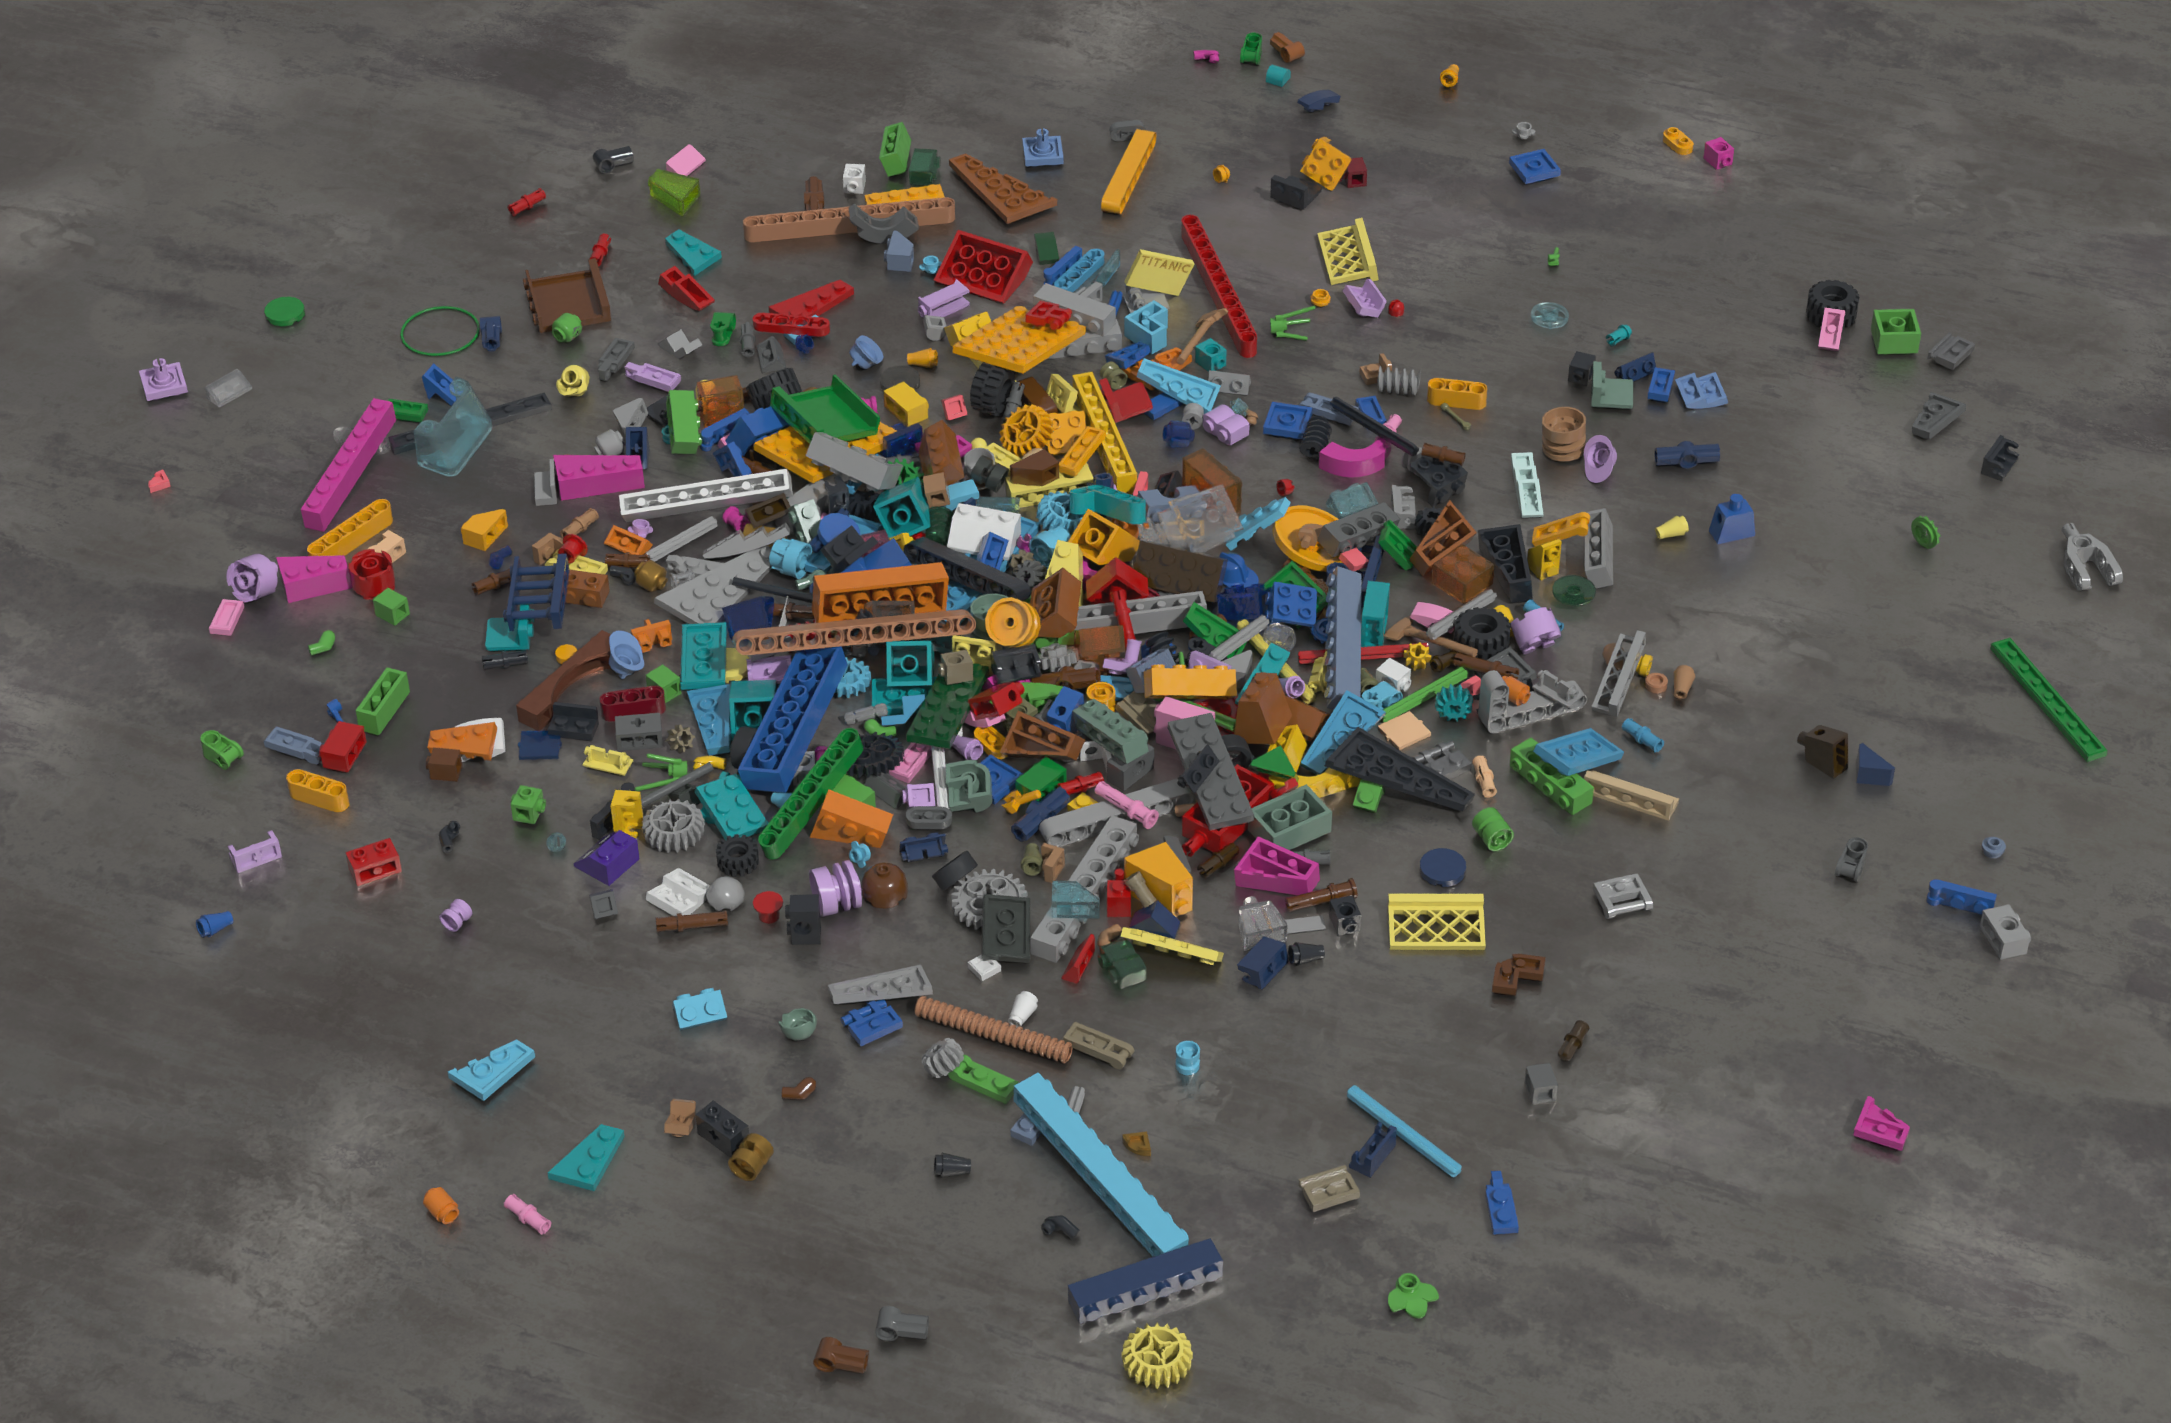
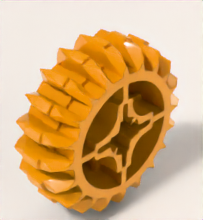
M1025 404L1023 409L1017 407L1016 412L1011 411L1009 418L1005 417L1006 423L1001 424L1003 430L999 432L1003 448L1022 459L1028 451L1034 448L1042 449L1044 446H1049L1047 441L1053 439L1051 433L1054 432L1052 427L1054 423L1050 415L1042 407Z

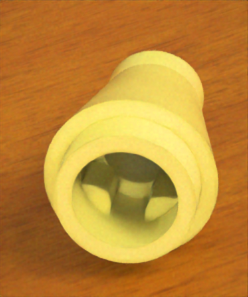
M1675 516L1655 528L1659 540L1684 536L1689 531L1688 523L1684 516Z

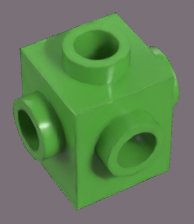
M520 785L517 793L513 794L511 798V810L514 821L535 824L540 813H543L546 807V800L543 799L542 789Z

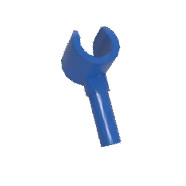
M334 699L327 703L328 715L333 716L337 722H344L338 713L342 710L340 702Z

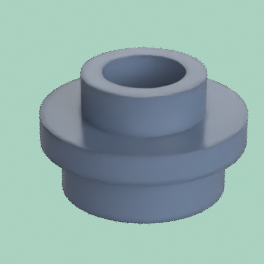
M1988 837L1982 842L1983 852L1989 858H1998L2005 852L2006 845L2000 838Z

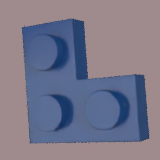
M734 441L713 452L721 471L730 468L734 477L752 474L751 469L742 458L740 448Z

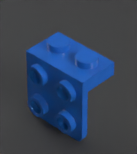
M1274 582L1270 592H1266L1264 601L1265 605H1268L1264 615L1266 619H1269L1267 632L1276 633L1280 622L1313 627L1316 623V589Z

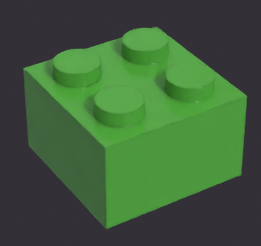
M1914 309L1873 311L1871 332L1877 354L1918 353L1921 331Z

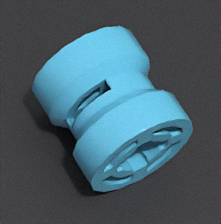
M1182 1041L1176 1046L1175 1067L1179 1073L1192 1075L1199 1070L1200 1047L1197 1043Z

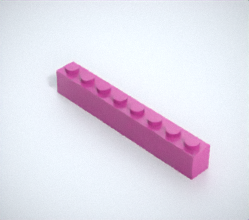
M373 398L302 506L301 514L305 528L322 532L326 530L396 422L393 402Z

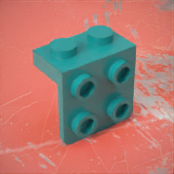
M530 604L520 605V611L534 610L530 608ZM504 618L488 619L485 642L486 650L530 649V638L534 636L532 622H535V619L516 620L514 631H509L508 622L505 623Z

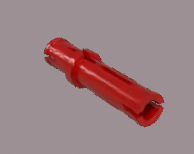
M1124 589L1111 591L1110 594L1115 609L1113 614L1117 617L1126 653L1127 639H1136L1129 615L1131 610L1127 607Z

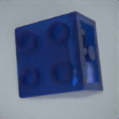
M902 423L891 426L897 432L883 437V450L879 453L884 458L896 457L897 454L902 456L914 451L915 444L922 440V426L919 423L905 427Z
M1264 583L1252 584L1250 587L1238 584L1231 585L1230 588H1224V592L1217 594L1218 614H1222L1226 620L1257 619L1263 615L1261 595L1270 592L1271 587H1265Z

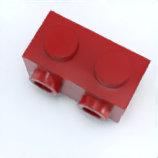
M338 721L335 728L330 731L325 744H322L319 750V757H321L323 768L349 772L367 743L364 726Z
M390 838L345 852L348 868L357 887L402 872L399 855Z

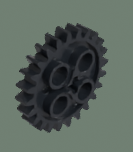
M865 732L864 735L859 734L863 744V751L846 773H849V776L857 774L858 778L862 775H866L869 778L871 774L879 776V772L887 774V769L895 770L894 766H900V762L904 761L903 743L899 742V738L893 739V735L886 737V733L877 735V732L871 735L868 732Z

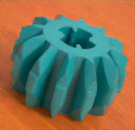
M1450 684L1449 688L1442 686L1441 692H1437L1435 708L1436 711H1439L1440 717L1446 716L1447 721L1455 718L1458 722L1459 717L1466 719L1467 713H1471L1473 697L1468 688L1462 689L1461 684L1457 687H1453Z

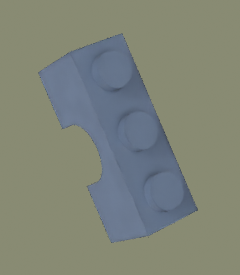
M1195 485L1176 487L1174 498H1167L1161 495L1158 489L1138 491L1137 497L1146 500L1145 523L1202 517L1206 501Z

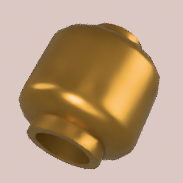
M652 560L641 562L634 573L636 583L649 592H654L658 588L662 590L668 581L666 569Z

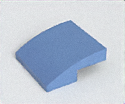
M1716 372L1699 378L1696 377L1695 373L1675 379L1686 408L1702 409L1728 404L1727 396Z

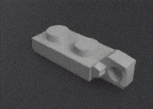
M668 555L666 559L667 570L675 571L680 574V577L690 579L696 578L724 564L685 556L679 557L678 555Z

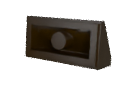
M782 493L745 509V515L755 529L788 515V512H790L788 508L791 506L785 494Z

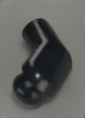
M1063 1215L1049 1216L1041 1224V1230L1047 1235H1051L1053 1231H1063L1069 1238L1073 1239L1080 1231Z

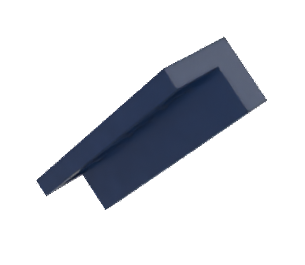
M1380 535L1376 536L1374 546L1364 545L1358 549L1361 553H1371V556L1367 558L1369 560L1367 569L1363 572L1360 570L1354 571L1360 573L1363 580L1361 584L1362 608L1364 606L1368 581L1376 582L1384 555V550L1378 543Z

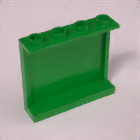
M835 374L832 376L831 386L791 395H788L780 386L772 388L770 406L809 444L815 432H823L845 442L877 435L880 416Z

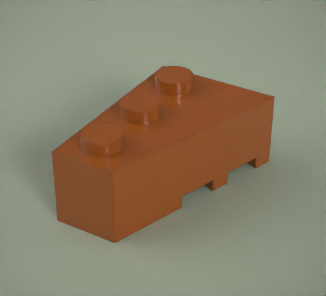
M1449 500L1409 561L1424 576L1470 543L1477 532Z
M1018 711L1000 753L1008 757L1043 759L1048 757L1054 760L1076 761L1085 739Z

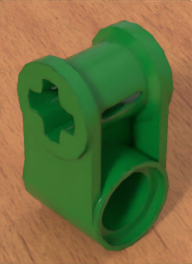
M1252 32L1246 35L1243 47L1241 48L1240 63L1250 62L1259 65L1262 54V36L1259 33Z
M714 312L710 324V329L713 331V345L725 346L730 342L736 327L735 313Z

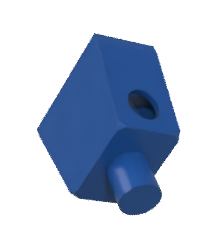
M1732 494L1729 502L1720 503L1716 506L1709 532L1717 544L1755 536L1754 512L1746 499H1743V496L1740 494Z
M1063 686L1047 712V723L1076 734L1079 730L1076 728L1072 710L1084 704L1083 694Z

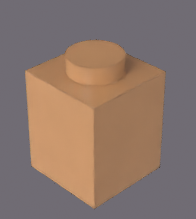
M944 472L924 476V490L929 508L950 505L949 489Z

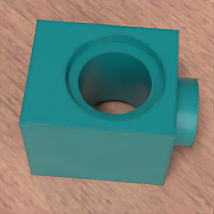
M1209 338L1195 346V363L1208 372L1209 370L1217 371L1226 366L1227 349L1213 339Z

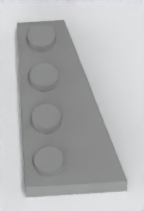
M921 964L828 985L829 995L834 1004L933 995L932 985Z

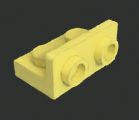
M1051 374L1046 392L1053 399L1061 413L1081 411L1074 404L1078 391L1059 374Z

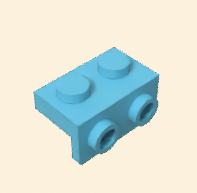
M714 988L702 990L699 995L695 996L690 994L680 995L676 997L672 1004L679 1030L727 1019L721 990L714 991Z

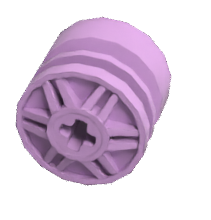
M850 860L842 861L841 866L839 863H834L832 867L833 875L830 874L826 866L809 870L812 894H819L821 917L838 913V902H840L845 911L850 910L851 905L853 908L862 906L860 881Z

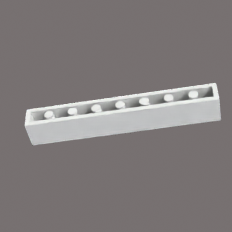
M787 469L622 494L619 495L622 517L626 522H632L636 519H651L760 502L782 493L786 497H792L793 491L791 476Z

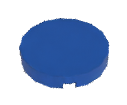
M831 513L824 516L820 521L817 534L819 540L826 546L851 525L860 535L859 526L847 515Z

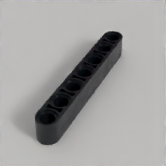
M926 537L916 539L904 546V554L909 561L918 565L942 562L949 579L982 594H1001L1021 601L1028 599L1031 595L1030 586L1025 581Z

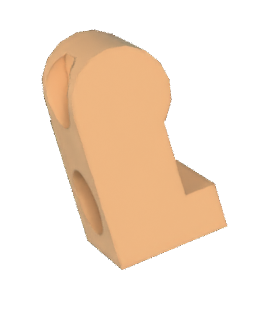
M388 530L382 534L383 540L368 549H375V552L382 553L381 550L387 552L391 556L393 563L406 553L404 538Z

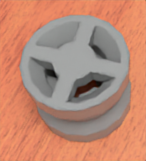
M1189 403L1184 407L1182 423L1186 428L1197 429L1201 427L1204 415L1203 407L1197 403Z

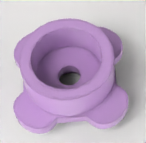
M636 519L633 521L632 527H628V531L646 538L648 533L653 532V528L650 527L647 520Z

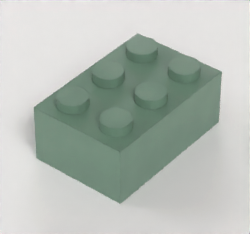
M1306 784L1251 808L1254 813V821L1248 822V830L1256 839L1259 836L1291 850L1331 832L1332 811Z

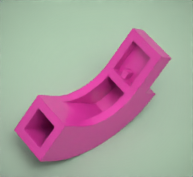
M1380 437L1369 447L1348 449L1331 442L1319 452V468L1330 474L1342 477H1363L1374 474L1384 468L1385 458L1391 453V443Z

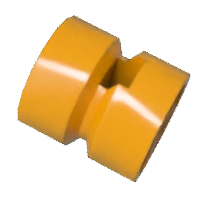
M1097 682L1087 688V701L1096 699L1113 712H1116L1115 688L1111 684Z

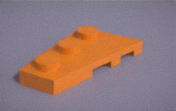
M495 722L433 730L430 732L427 748L430 753H432L433 747L457 749L466 758L474 759L475 756H480L484 760L491 761L497 726Z

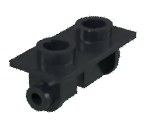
M1208 744L1202 751H1198L1196 758L1192 761L1189 768L1182 775H1179L1177 784L1181 788L1187 786L1192 793H1195L1220 762Z

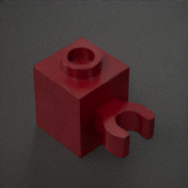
M1363 157L1351 158V162L1339 182L1345 179L1348 188L1367 186V168Z

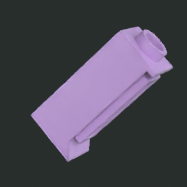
M956 279L955 283L923 298L918 297V313L921 317L925 315L945 317L970 306V302L963 297V295L969 293V289Z

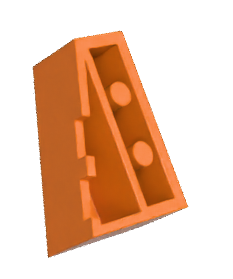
M828 790L810 838L850 844L853 841H857L859 844L864 843L870 847L881 848L893 814Z

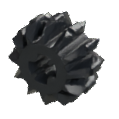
M866 489L864 491L857 490L856 494H850V515L874 521V518H879L873 505L880 494L875 493L873 490L866 491Z
M1433 506L1429 509L1424 507V510L1418 511L1414 523L1417 535L1425 537L1441 513L1442 508L1435 509Z

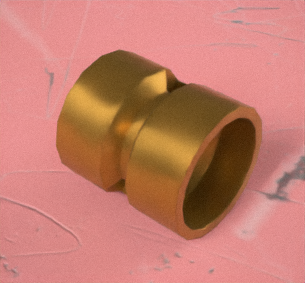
M750 1133L742 1141L739 1149L731 1156L728 1166L740 1179L753 1181L773 1155L774 1149L766 1138L756 1133Z

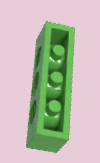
M1529 738L1511 749L1510 766L1512 769L1520 773L1529 783L1535 785L1562 809L1574 815L1592 804L1594 787L1577 773L1566 776L1559 773L1557 768L1550 763L1544 762L1539 755L1533 752L1536 744H1538L1533 738Z

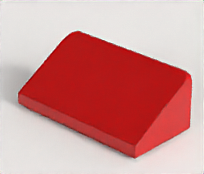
M1090 934L1077 947L1061 977L1062 980L1076 984L1079 982L1095 952L1094 934Z

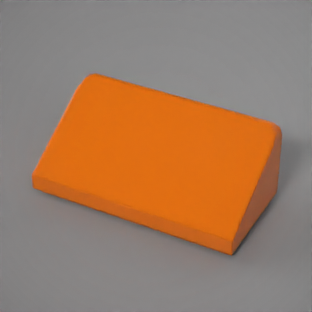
M613 525L604 541V544L623 553L630 552L634 555H644L653 546L647 539Z

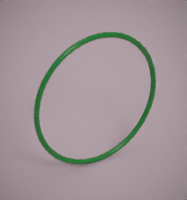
M438 306L424 309L408 318L401 328L400 337L403 344L415 353L426 356H444L457 353L470 346L479 335L480 325L477 318L467 310L452 306ZM432 310H458L468 314L476 322L477 331L469 343L461 348L444 353L418 351L409 346L403 336L406 325L413 318Z

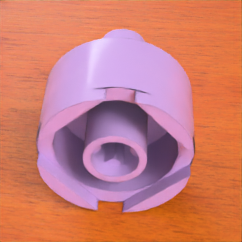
M253 554L241 558L228 567L226 575L228 586H232L234 590L232 592L233 595L243 602H250L275 592L278 567L275 562H271L261 554Z
M1546 607L1529 611L1524 614L1525 618L1521 621L1516 618L1510 623L1517 644L1524 655L1535 651L1536 647L1548 648L1554 645V640L1561 636V631L1551 608L1547 610Z

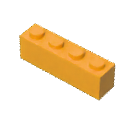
M1162 664L1152 665L1151 669L1144 671L1145 698L1164 699L1167 696L1173 699L1229 700L1237 696L1236 669H1228V666L1223 665L1215 666L1214 669H1207L1206 665L1193 666V669H1186V665H1174L1172 668H1165V665Z

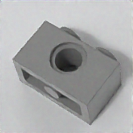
M2008 904L1983 910L1980 928L2000 960L2027 954L2031 936L2029 931L2023 927L2019 915L2013 911L2011 906Z

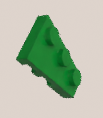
M1195 602L1192 603L1183 619V622L1198 637L1205 639L1215 648L1240 631ZM1246 643L1230 653L1227 658L1229 659L1241 654Z

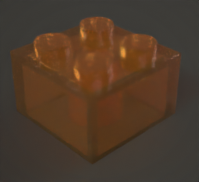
M737 375L697 382L699 412L704 428L744 408L743 391Z
M1462 544L1433 564L1432 584L1465 604L1493 584L1495 564Z
M1123 625L1074 630L1075 648H1078L1079 657H1082V660H1096L1098 655L1104 654V658L1120 657V652H1126Z

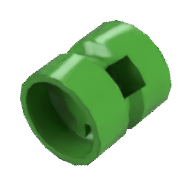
M1493 807L1481 810L1472 821L1474 830L1483 838V842L1491 851L1504 849L1511 843L1514 837L1513 830L1504 821L1498 810Z

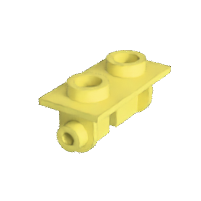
M1327 651L1324 657H1319L1314 661L1311 672L1312 676H1310L1307 685L1314 693L1323 691L1325 694L1327 682H1325Z
M590 745V747L586 746L584 754L588 756L582 765L625 776L633 759H630V756L626 755L625 752L609 750L606 753L604 748Z

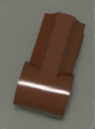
M823 1337L819 1343L813 1364L823 1372H833L835 1368L864 1373L868 1365L869 1350L844 1346L836 1338Z

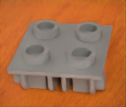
M1126 285V289L1121 290L1130 313L1153 300L1170 309L1164 293Z

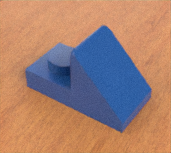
M434 363L422 376L429 400L437 393L452 406L465 391Z

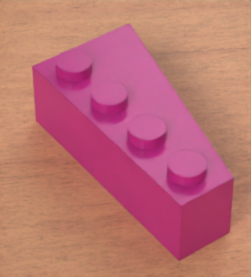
M553 455L561 501L645 488L640 455Z

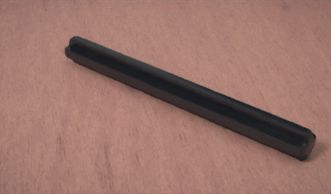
M1333 397L1332 401H1330V406L1410 456H1416L1417 452H1419V447L1339 397Z

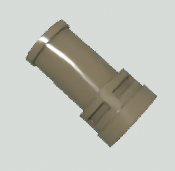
M1137 871L1125 879L1124 883L1136 894L1143 907L1146 908L1157 899L1146 886V881L1140 871Z

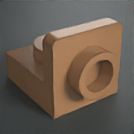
M1384 353L1379 354V363L1360 367L1359 373L1366 385L1378 383L1380 366L1382 372H1385L1387 367L1392 372V363L1390 360H1387Z
M548 533L533 544L534 562L541 565L550 559L555 551L563 545V539Z
M1043 843L1041 854L1045 881L1054 883L1065 866L1064 849Z

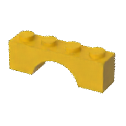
M1328 768L1324 773L1317 776L1306 777L1298 775L1299 785L1297 788L1307 784L1321 798L1356 787L1362 779ZM1275 776L1268 777V781L1274 783V789L1284 786V782L1288 781Z

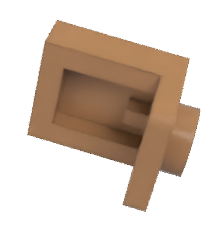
M672 1099L670 1102V1115L665 1122L664 1133H670L676 1137L689 1135L695 1125L696 1102Z

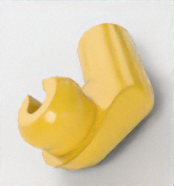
M711 755L696 757L693 761V770L708 762L712 764L713 768L725 770L727 766V759Z

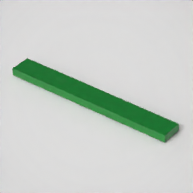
M2011 638L1991 643V651L2086 762L2107 756L2108 750Z

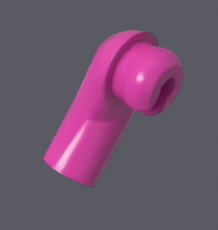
M1216 50L1193 51L1194 60L1209 59L1211 63L1219 62L1220 55Z

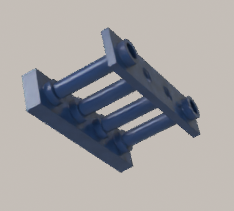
M558 554L557 563H554L553 566L521 567L519 556L514 557V564L510 566L511 584L507 609L503 611L504 622H508L509 631H514L516 620L540 618L552 620L553 629H562L570 573L567 554ZM554 574L555 576L551 580L521 582L522 576ZM552 589L553 591L549 595L519 596L520 590ZM547 603L551 605V607L544 610L517 611L518 605Z

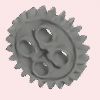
M983 869L980 875L974 871V877L965 875V881L959 880L958 886H954L951 901L954 915L959 916V921H966L967 927L975 924V930L982 926L983 894H986V886L989 887L990 894L1027 897V890H1025L1024 884H1020L1019 878L1013 879L1012 873L1004 876V870L996 874L995 869H992L991 873H987Z

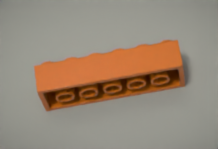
M942 562L816 575L813 581L812 613L816 623L854 620L860 609L868 610L872 614V618L946 611L949 577Z

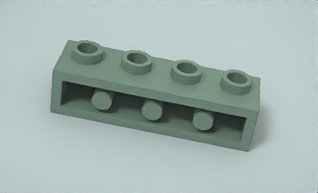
M1096 699L1089 700L1072 710L1076 728L1124 763L1128 764L1149 752L1146 733Z

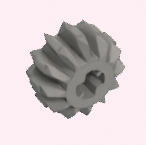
M945 1038L943 1041L939 1040L936 1044H932V1047L927 1049L926 1053L922 1056V1063L927 1073H930L932 1077L940 1078L947 1076L948 1073L953 1072L956 1067H959L964 1059V1053L958 1042L956 1043L954 1039Z

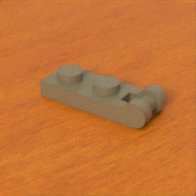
M1077 1022L1072 1024L1063 1037L1065 1043H1072L1074 1049L1106 1061L1118 1070L1125 1066L1126 1059L1130 1058L1135 1051L1129 1043Z

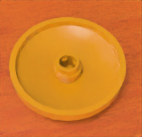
M1297 505L1288 507L1285 515L1274 522L1272 533L1276 544L1286 556L1296 563L1309 569L1326 572L1327 566L1331 563H1343L1339 559L1340 555L1332 557L1318 541L1315 546L1303 548L1298 535L1303 525L1319 524L1323 526L1339 520L1332 514L1315 507Z

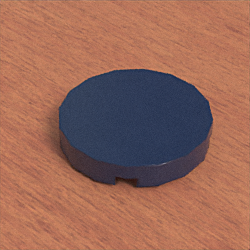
M1437 848L1430 850L1420 860V874L1422 878L1435 886L1436 884H1442V887L1456 885L1463 880L1466 873L1465 859L1458 852L1451 849Z

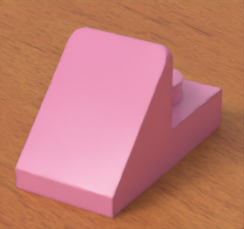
M1825 308L1818 349L1839 351L1845 310Z

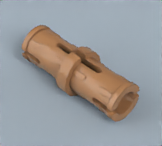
M589 508L581 516L573 518L572 522L560 531L562 539L567 534L577 535L580 532H585L587 527L599 518L597 511Z

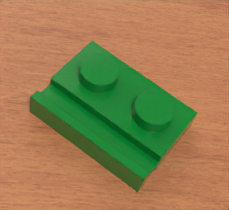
M1388 520L1383 524L1385 527L1381 531L1378 543L1383 550L1387 551L1394 558L1397 564L1407 571L1413 567L1409 559L1417 546L1391 520Z

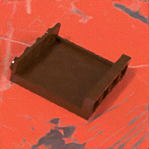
M596 258L588 260L589 270L531 279L529 271L525 270L526 278H523V285L526 290L534 326L538 325L540 333L552 331L553 322L564 313L578 316L581 320V326L611 321L610 305Z

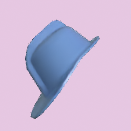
M864 335L855 340L854 345L849 351L851 358L854 360L851 365H859L865 370L880 363L884 358L879 346L872 339Z
M625 631L613 632L609 637L611 652L609 665L611 669L619 674L620 679H624L626 676L632 675L635 671H639L644 667L642 649L639 641L630 633Z

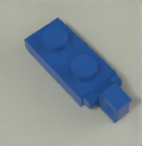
M1491 1171V1185H1486L1485 1197L1493 1235L1518 1233L1519 1225L1509 1183L1503 1184L1501 1171Z

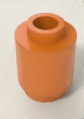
M1512 676L1502 677L1509 687L1508 701L1517 706L1525 704L1531 695L1529 692L1530 687Z
M442 1187L431 1188L426 1192L423 1205L438 1222L449 1224L458 1217L459 1209L457 1203Z

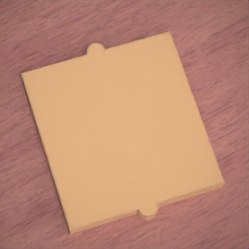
M1410 711L1377 727L1386 737V741H1390L1398 750L1431 736V732L1423 725V721L1418 720Z

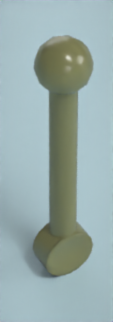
M1447 403L1441 404V409L1447 411L1462 424L1464 430L1470 429L1471 424L1464 422L1449 408Z

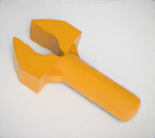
M1018 790L1013 791L1004 798L1006 803L1002 804V807L1010 814L1016 813L1021 804L1041 798V792L1035 790L1021 795Z

